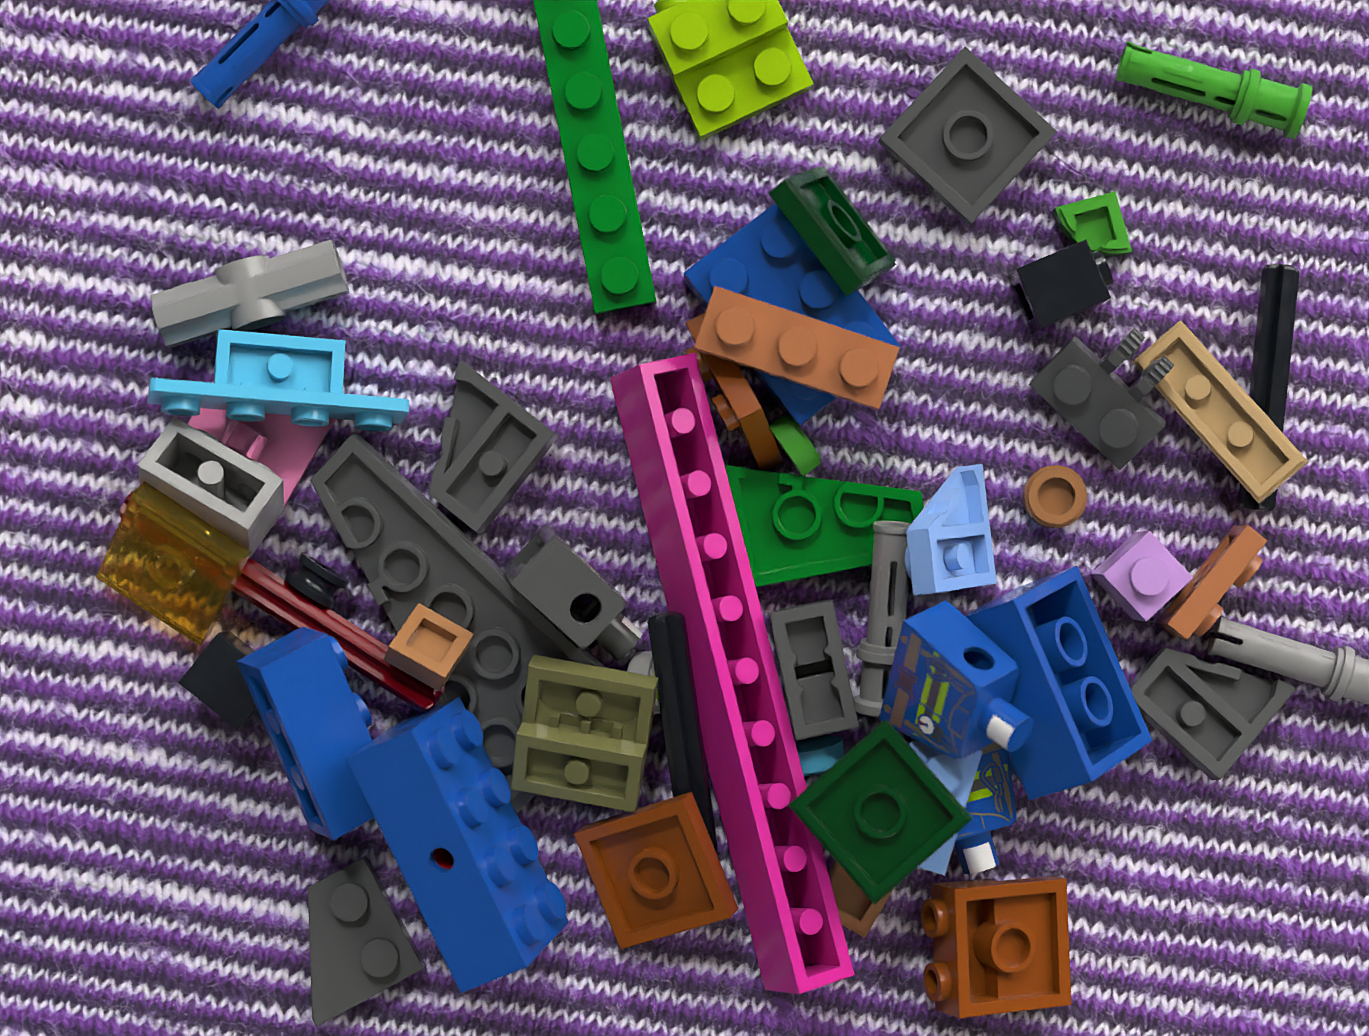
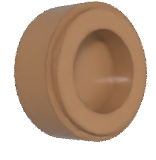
M1051 465L1038 469L1028 477L1022 489V504L1026 514L1036 524L1047 528H1060L1072 524L1082 515L1087 503V490L1082 478L1072 469L1061 465Z

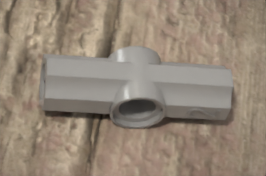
M331 239L269 258L267 255H258L236 260L214 270V276L184 283L150 296L157 328L163 337L165 345L173 348L215 335L218 329L246 332L262 328L287 317L286 312L316 305V303L339 298L341 295L350 293L341 258L335 243Z

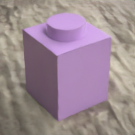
M1150 531L1135 532L1090 574L1132 620L1148 621L1193 579L1190 573Z

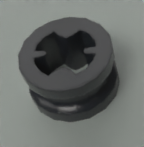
M301 552L297 558L300 562L299 570L295 573L288 572L284 579L309 598L325 607L333 609L336 604L334 600L335 591L339 588L346 589L349 581L324 563Z

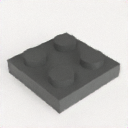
M965 46L879 138L878 143L967 226H970L1049 142L1057 131Z

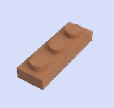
M714 286L694 346V350L874 410H879L900 348Z

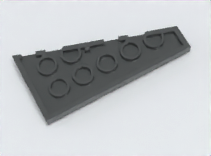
M359 433L351 434L310 481L344 544L352 549L370 583L367 586L378 606L382 604L397 633L418 603L474 634L468 650L446 681L443 695L436 706L460 696L466 710L475 715L483 732V746L494 768L499 769L507 779L511 791L510 801L517 814L535 796L533 793L511 789L516 735L522 723L528 665L533 655L599 667L605 666L586 648L583 650L516 590L509 583L505 572Z

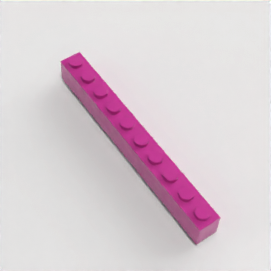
M696 353L639 364L609 379L668 611L682 613L685 617L704 752L764 988L768 991L802 994L853 976L854 971L822 845L788 806L807 787Z

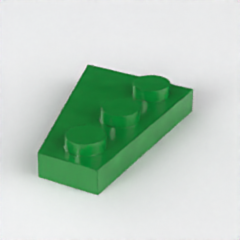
M725 465L755 587L872 565L875 532L873 523L876 521H901L912 524L924 508L921 491L803 477L796 474Z

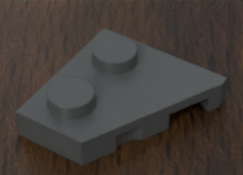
M461 361L456 368L454 376L457 386L450 417L445 416L441 434L442 454L440 460L434 466L428 494L475 532L482 535L559 436L469 365Z
M1159 649L1129 684L1141 715L1212 781L1221 780L1296 689L1287 682L1267 680L1241 672L1242 669L1221 663L1212 664L1198 660L1193 655L1173 649Z
M367 855L308 887L312 1020L316 1027L425 967L426 964Z

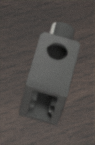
M547 524L538 531L504 568L509 583L583 650L595 640L618 661L640 640L643 633L621 613L627 605L623 596ZM588 593L593 598L590 606L583 611H575L571 607L574 598L580 594Z

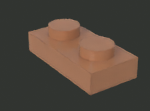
M1249 525L1233 526L1192 576L1193 579L1183 587L1157 619L1156 623L1174 638L1188 640L1193 633L1198 637L1205 634L1221 615L1223 608L1218 602L1231 585L1234 584L1237 588L1242 587L1262 564L1263 559L1257 553L1266 544L1267 540Z

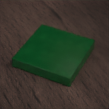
M819 166L786 178L768 192L846 296L879 279L897 265L895 258L825 167Z
M887 719L788 805L874 905L973 819L968 810Z

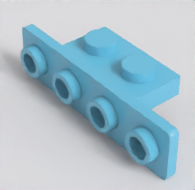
M218 329L216 336L213 383L151 378L147 400L149 404L161 405L162 413L173 416H197L200 414V408L226 410V417L232 420L256 422L264 420L265 413L291 415V423L309 427L329 425V418L354 420V428L372 432L392 430V423H402L409 413L408 399L343 394L346 340Z

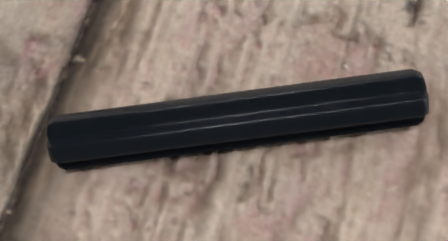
M1269 264L1264 266L1261 275L1249 396L1283 433L1300 273L1297 268L1291 265ZM1240 483L1239 507L1250 511H1273L1276 505L1277 490L1259 504Z
M676 611L657 613L650 616L647 623L655 677H659L657 691L673 797L692 792L716 851L718 843L686 621L684 615Z

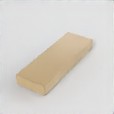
M1181 320L1133 361L1141 372L1153 360L1159 359L1163 355L1174 364L1170 372L1167 373L1155 388L1259 504L1309 463Z

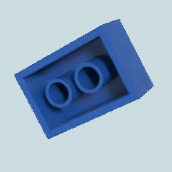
M776 203L684 272V283L705 310H707L714 286L900 347L899 350L902 348L858 290L848 296L845 295ZM751 369L781 410L790 415L799 427L838 398Z
M1077 565L1017 587L964 615L1009 655L1018 666L1019 675L1010 704L1033 720V728L1024 744L1016 751L1009 752L1013 771L1021 780L1029 800L1090 783L1153 741Z

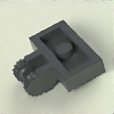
M1136 328L1132 329L1102 360L1081 340L1074 336L1029 383L1038 394L1119 470L1165 427L1166 421L1142 398L1174 366L1163 355L1159 359L1153 360L1130 387L1113 371L1125 360H1129L1140 349L1141 342L1145 339Z

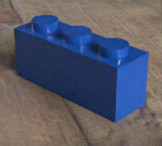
M301 627L237 660L236 662L309 829L334 841L374 818L370 806L346 759L372 741L367 729L372 725V718L362 698L357 693L352 692L344 675V671L348 669V661L337 640L326 633Z

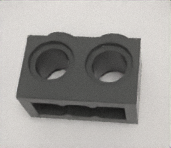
M827 599L767 612L794 738L799 740L859 727L833 600Z

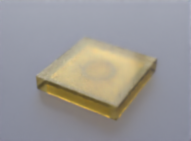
M144 481L131 495L96 578L200 646L211 635L251 551Z

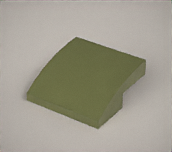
M533 655L528 665L522 723L516 735L511 789L636 812L647 757L659 677Z

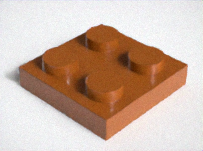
M692 792L638 808L636 812L628 811L583 825L574 833L620 949L731 918L739 909Z

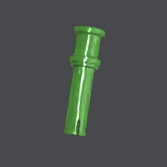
M1129 41L1124 46L1115 81L1142 86L1160 93L1228 112L1227 118L1233 119L1232 122L1243 125L1248 120L1283 130L1284 137L1295 140L1298 136L1312 95V86L1301 83L1298 88L1263 79L1261 78V72L1252 68L1249 71L1243 70L1241 74H1236L1174 55L1147 49Z

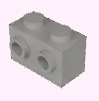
M176 417L172 418L137 465L141 495L144 499L248 559L251 558L284 511V480L278 477L262 463L249 460L226 447L210 433L195 429Z

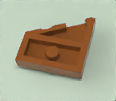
M706 312L685 322L694 344L696 343ZM694 346L685 350L686 354L696 353L703 383L711 379L713 380L720 394L711 398L722 422L728 432L738 428L758 468L762 471H767L783 463L784 461L763 409L738 364L694 350Z

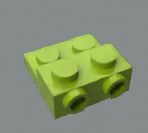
M658 0L654 4L657 14L647 18L650 35L700 141L813 89L814 83L787 28L788 20L778 0Z

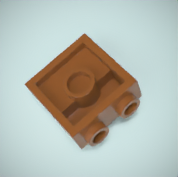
M1047 876L1004 881L985 878L931 883V899H926L921 907V924L925 934L933 938L934 963H928L925 966L923 985L927 997L932 1002H935V1010L957 1018L1071 1005L1066 878Z

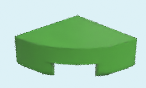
M1116 191L1055 207L1052 210L1059 228L1074 244L1087 240L1091 252L1099 250L1103 256H1122L1132 252Z

